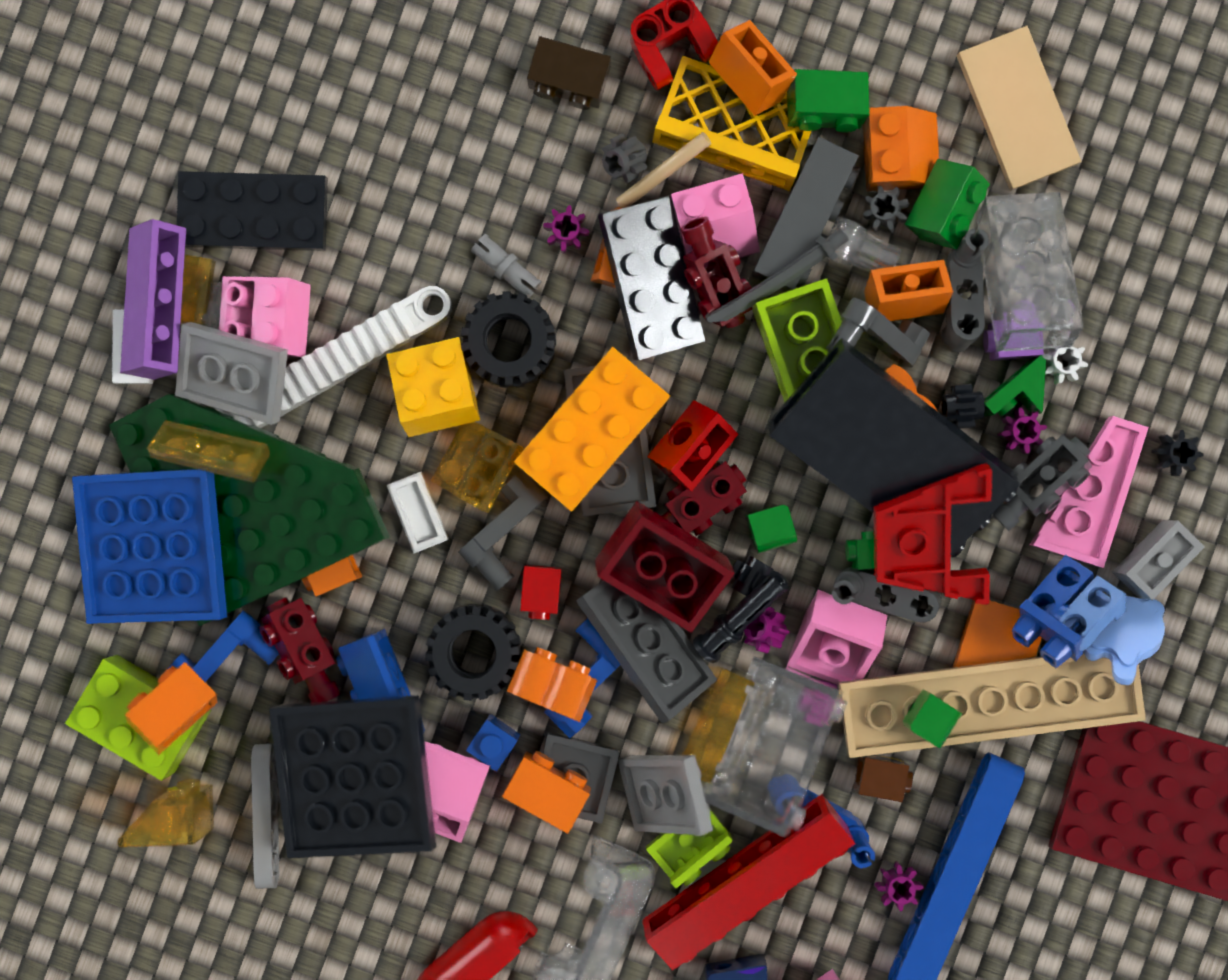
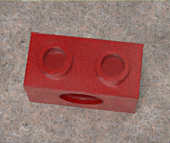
M693 400L647 457L670 479L693 491L739 434L718 412Z

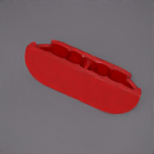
M500 911L490 914L425 968L417 980H490L521 952L518 948L529 938H533L538 929L528 918L519 913Z

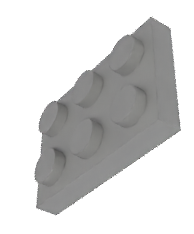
M193 322L181 324L175 396L271 425L280 422L288 349Z
M629 755L618 759L635 831L704 835L713 831L710 809L705 800L701 783V771L697 765L695 755Z

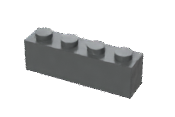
M818 137L751 274L752 277L763 282L816 246L815 239L820 235L827 239L828 236L822 233L828 220L834 223L841 211L844 202L838 200L844 187L849 190L851 189L860 169L854 167L859 155ZM810 268L779 290L788 292L794 290L796 286L799 288L803 287L812 269Z

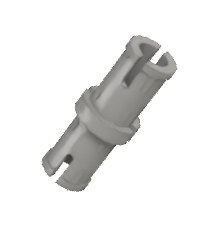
M484 234L479 241L489 249V252L487 253L476 243L471 252L495 271L494 275L499 280L504 278L519 293L525 294L527 298H530L534 292L523 284V281L529 283L536 290L542 281L517 262L519 259L513 253L507 254L489 238V235Z

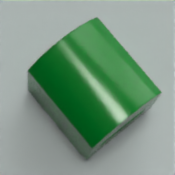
M779 504L745 514L757 554L797 542V535L788 506Z
M923 689L905 716L903 723L909 730L941 749L962 716V713Z

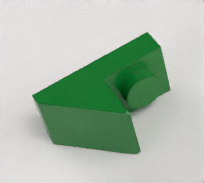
M1042 355L1027 361L984 399L985 417L995 415L996 413L1000 417L1018 403L1014 399L1015 397L1019 399L1030 413L1037 411L1041 414L1043 412L1046 360Z

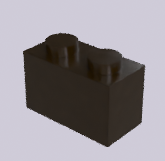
M539 36L527 76L528 87L533 90V94L544 99L554 100L555 96L569 100L568 103L571 106L579 109L589 110L590 106L599 108L611 68V56Z

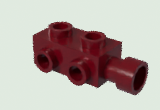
M708 217L693 219L680 228L686 244L691 245L693 249L692 252L683 256L687 267L684 270L685 277L690 286L697 290L701 300L698 303V307L704 318L707 314L752 289L745 278L740 279L736 267L741 262L734 247L731 245L727 246L726 243L712 238L714 230ZM708 262V267L705 269L704 264ZM717 292H721V293H722V297H721V300H720V301H719L718 298H717V295H716ZM748 308L728 321L712 323L721 327L725 325L726 328L736 327L746 320L744 314L753 308Z
M725 461L717 466L715 463L693 491L679 484L666 493L670 500L663 505L668 511L661 516L688 533L692 531L697 536L714 524L710 518L722 510L726 515L743 503L740 496L746 493L747 490L742 484L747 482V480L735 464L729 466ZM718 480H724L728 484L726 493L719 494L715 490V484ZM690 501L695 502L698 506V512L694 516H689L685 512V505Z
M285 597L267 607L269 614L261 618L264 625L260 627V632L263 640L269 647L275 645L281 659L277 660V665L282 676L286 680L292 678L294 684L304 680L311 692L308 694V697L312 703L328 702L339 696L341 692L335 681L331 682L324 670L336 664L332 658L334 651L328 639L320 635L315 625L317 618L313 609L308 604H304L302 598L290 603L288 598ZM290 616L293 617L298 628H293L289 625L288 619ZM307 649L310 650L313 658L315 659L314 662L309 661L307 659Z

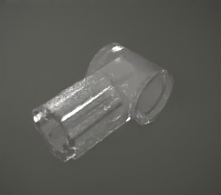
M840 217L836 218L828 237L841 228L849 240L835 250L838 257L833 261L848 266L853 264L868 272L874 269L896 266L902 249L867 234V230L851 220Z

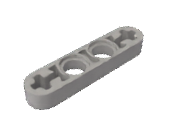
M254 744L251 756L254 884L256 889L277 888L279 881L278 778L274 745Z

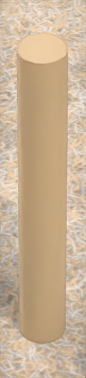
M704 132L700 133L616 198L618 205L625 208L634 204L710 146L712 143L709 137Z

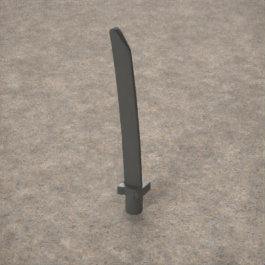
M841 228L827 239L820 235L815 239L817 245L752 289L707 314L705 319L708 322L730 320L755 305L756 302L765 299L826 257L833 261L838 257L835 250L845 244L849 238Z

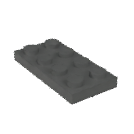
M637 360L630 361L638 368ZM596 366L564 370L567 399ZM646 427L581 501L583 516L629 511L636 501L648 508L656 507L651 462L647 457L649 455Z
M603 580L576 600L662 724L670 721L717 681L715 675L679 625Z

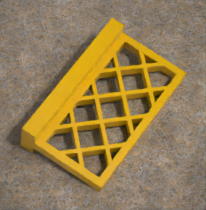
M682 55L662 113L657 121L652 143L678 151L700 133L704 132L712 144L694 158L739 174L743 173V175L790 191L796 179L811 131H803L799 127L793 128L788 126V118L785 114L787 111V92L781 101L784 105L781 106L779 103L773 106V110L759 116H754L746 107L751 119L735 126L727 110L743 102L738 97L723 103L716 90L717 87L726 84L722 77L711 65ZM685 70L701 74L705 85L689 91L683 81ZM680 88L682 95L676 97L678 89ZM709 91L717 107L700 114L693 98ZM684 101L687 102L694 117L685 121L669 117L672 107ZM721 113L728 129L718 134L709 131L704 120ZM778 115L786 131L769 138L762 122ZM755 125L763 142L754 146L745 144L738 132ZM803 132L799 141L796 134ZM790 138L796 149L794 159L791 160L779 156L773 144Z

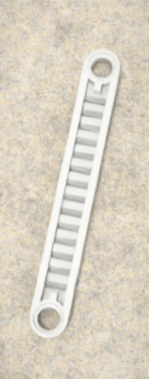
M437 286L422 288L402 301L392 304L388 309L378 312L376 316L366 319L364 323L354 326L350 331L342 333L338 338L330 340L326 345L315 349L311 354L301 357L299 361L289 364L285 371L280 417L383 358L386 354L395 351L443 323L452 311V302L448 294ZM437 295L441 297L443 309L439 314L428 315L424 312L423 302L428 296ZM218 408L215 409L247 425H254L259 428L268 425V423Z

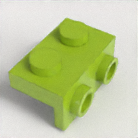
M711 809L710 820L713 831L704 835L661 833L646 845V850L670 878V883L675 889L682 883L685 886L693 883L702 873L700 868L711 859L713 862L719 861L731 849L729 846L733 841L731 834Z

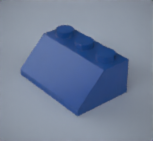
M385 629L338 648L340 655L336 659L339 669L344 677L349 675L354 688L350 690L352 700L412 696Z

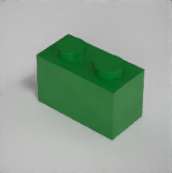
M794 70L797 75L787 91L788 126L799 127L803 131L835 128L836 131L843 133L853 132L862 127L870 115L868 72Z
M937 159L904 225L922 241L957 250L960 242L969 230L970 223L980 203L985 199L990 183L974 166Z

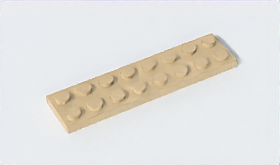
M1084 651L1077 661L1069 658L1058 668L1053 667L1040 656L838 682L839 694L842 700L841 710L847 756L849 758L936 747L909 730L903 723L905 716L923 689L962 713L943 746L1146 720L1139 664L1137 665L1133 683L1122 685L1113 679L1112 665L1108 658L1090 661L1085 657Z

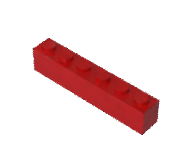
M823 794L819 795L642 919L646 942L672 970L683 963L690 962L697 953L707 946L723 939L729 931L742 922L752 919L759 910L772 901L781 899L788 890L804 879L814 876L818 869L834 858L843 856L850 847L855 845L846 822Z

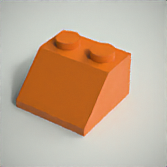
M910 106L869 108L870 115L863 124L866 191H878V186H882L884 190H893L895 187H898L899 190L922 189L937 159H939L937 113Z

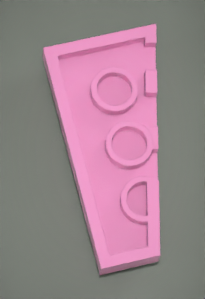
M1115 416L1108 417L1089 448L1091 453L1087 458L1092 465L1088 470L1090 472L1089 477L1077 488L1073 489L1070 486L1060 495L1062 498L1061 502L1049 512L1030 545L1062 556L1066 554L1074 560L1104 568L1149 427Z

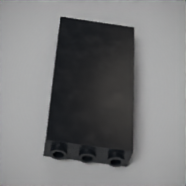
M842 337L768 422L770 437L872 513H874L873 507L970 468L988 463L992 468L991 501L951 505L952 558L962 552L966 541L975 531H980L986 527L993 512L1001 504L1008 503L1015 496L1017 487L1020 485L1013 469Z

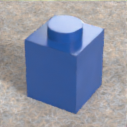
M490 714L470 742L466 751L497 772L517 743L520 733Z

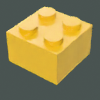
M459 337L386 354L400 424L408 437L481 420L469 364L465 353L462 351V342Z

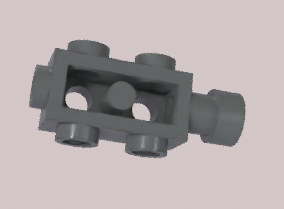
M1063 434L1057 440L1051 436L1038 447L1036 452L1039 456L1029 465L1026 462H1022L1013 469L1020 482L1017 492L1008 503L1001 504L992 514L1008 531L1020 522L1018 518L1027 510L1035 517L1041 512L1044 514L1049 513L1061 502L1062 498L1060 495L1070 486L1073 489L1077 488L1089 477L1090 472L1088 470L1092 465L1087 456L1091 452L1077 437L1069 441ZM1068 461L1072 464L1066 472L1058 470L1061 462ZM1036 486L1044 488V491L1038 497L1031 496L1032 488Z

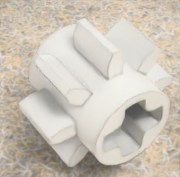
M1071 338L1064 339L1061 347L1054 340L1048 342L1047 348L1050 352L1042 355L1046 360L1045 375L1050 374L1054 376L1053 381L1056 385L1063 382L1065 375L1069 381H1077L1079 378L1075 371L1088 366L1086 362L1082 361L1081 356L1085 348L1071 346ZM1063 355L1062 358L1064 361H1068V366L1063 368V363L1057 361V356Z

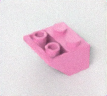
M223 276L219 330L288 349L287 357L301 358L306 355L311 285L285 277Z
M425 741L435 833L462 843L490 766L479 762L475 758L460 755L444 749L438 744H431Z

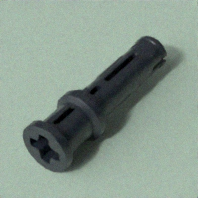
M772 571L728 614L718 615L710 629L704 634H698L693 639V645L697 652L708 662L717 663L721 658V653L732 643L737 644L742 639L743 631L770 607L777 598L789 590L790 587L787 580L779 572Z

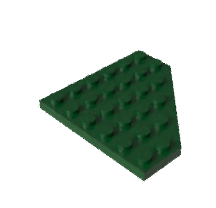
M167 394L109 424L130 473L214 468L227 614L390 538L359 468L325 457V454L301 444H294L281 439L279 435L254 425L239 422L233 419L232 416L220 411L200 406L188 401V399L175 396V394ZM197 620V623L201 626L213 620Z

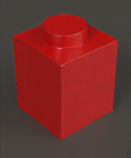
M537 565L524 566L520 611H528V618L550 620V613L558 614L562 568Z

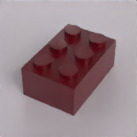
M638 501L632 506L594 560L600 579L691 633L735 574L727 556Z

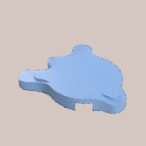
M1126 596V611L1117 621L1112 620L1100 632L1096 640L1084 650L1085 657L1090 661L1108 658L1112 665L1113 679L1119 684L1130 685L1135 679L1137 665L1156 653L1162 644L1165 632L1163 621L1164 606L1155 599L1148 600Z

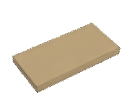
M1028 26L957 54L956 57L1010 191L1082 162Z

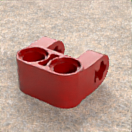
M664 0L639 14L631 24L630 43L641 68L656 91L673 82L671 71L660 51L687 36L700 60L706 63L710 60L718 44L706 19L692 0ZM676 10L683 11L688 16V19L685 22L676 23L671 20L669 15ZM642 29H651L657 36L648 42L641 40L637 33Z

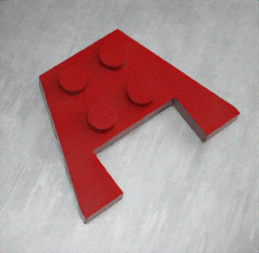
M988 463L970 468L873 507L874 576L877 582L922 592L924 589L943 593L945 597L954 599L963 597L972 599L977 604L989 605L990 573L987 568L951 571V505L991 501L992 468Z

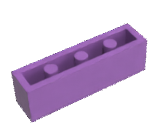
M151 219L129 229L120 373L155 380L178 373L186 228Z

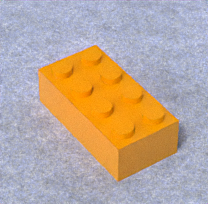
M612 347L517 457L514 463L572 512L665 405L670 395L618 350Z

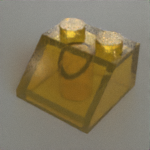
M187 779L178 781L177 786L167 788V792L156 798L118 838V847L192 845L197 843L214 829L212 785H201L199 779Z

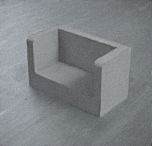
M1162 520L1112 573L1136 597L1154 600L1205 546L1178 520Z

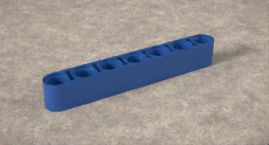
M990 752L986 753L982 758L893 961L888 980H937L1022 785L1025 775L1024 767Z

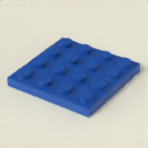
M214 468L72 477L87 624L220 620L227 617Z

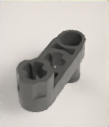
M975 229L969 230L964 240L960 242L957 250L952 249L946 260V268L953 294L946 307V326L942 330L941 337L942 342L951 351L957 353L964 352L984 331L983 263L981 262L982 251L989 245V237L982 229H978L976 234ZM961 286L968 288L966 292L971 291L972 294L968 299L961 297L963 293H957Z
M852 298L840 318L843 322L830 344L827 345L826 350L829 352L841 337L854 347L862 334L890 359L905 367L912 368L921 354V349L929 338L930 333L924 327L907 319H903L897 328L874 307L860 299Z
M523 470L500 489L511 505L458 551L472 569L475 566L494 586L496 591L511 580L514 575L508 571L492 552L494 550L493 546L549 497L540 485Z
M845 568L834 581L832 596L836 602L840 604L854 602L915 622L925 623L931 621L936 617L942 604V596L938 592L926 589L922 592L894 585L889 586H891V593L896 595V600L891 597L888 603L881 601L882 595L877 593V588L879 587L882 590L885 585L889 584L877 582L874 571L868 569ZM842 585L848 586L851 592L845 590ZM921 595L928 597L929 605L927 609L919 607L920 601L918 600Z

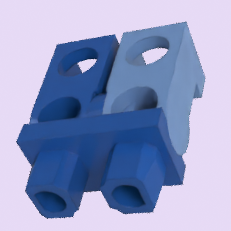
M1065 554L1034 590L1029 599H1026L1019 606L1020 618L1012 628L1013 638L1023 646L1029 647L1038 636L1042 637L1047 643L1040 650L1041 657L1055 668H1058L1069 658L1077 661L1083 655V651L1096 640L1100 632L1112 620L1117 621L1126 611V593L1098 575L1094 578L1092 571Z

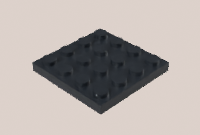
M419 695L285 704L269 708L287 859L432 852L437 847Z

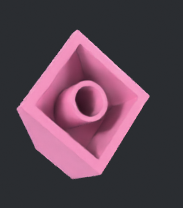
M743 173L670 195L685 255L692 252L693 249L691 245L686 244L680 228L687 222L699 217L709 218L714 230L712 238L726 243L727 246H733L739 258L760 252L753 207ZM708 262L704 264L705 268L708 267Z
M817 590L804 615L787 666L837 685L838 682L863 679L882 649L888 615L854 602L840 604L834 600L832 594Z

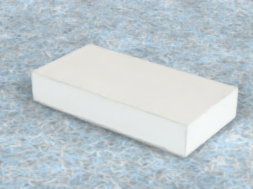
M422 472L386 485L413 553L449 540Z

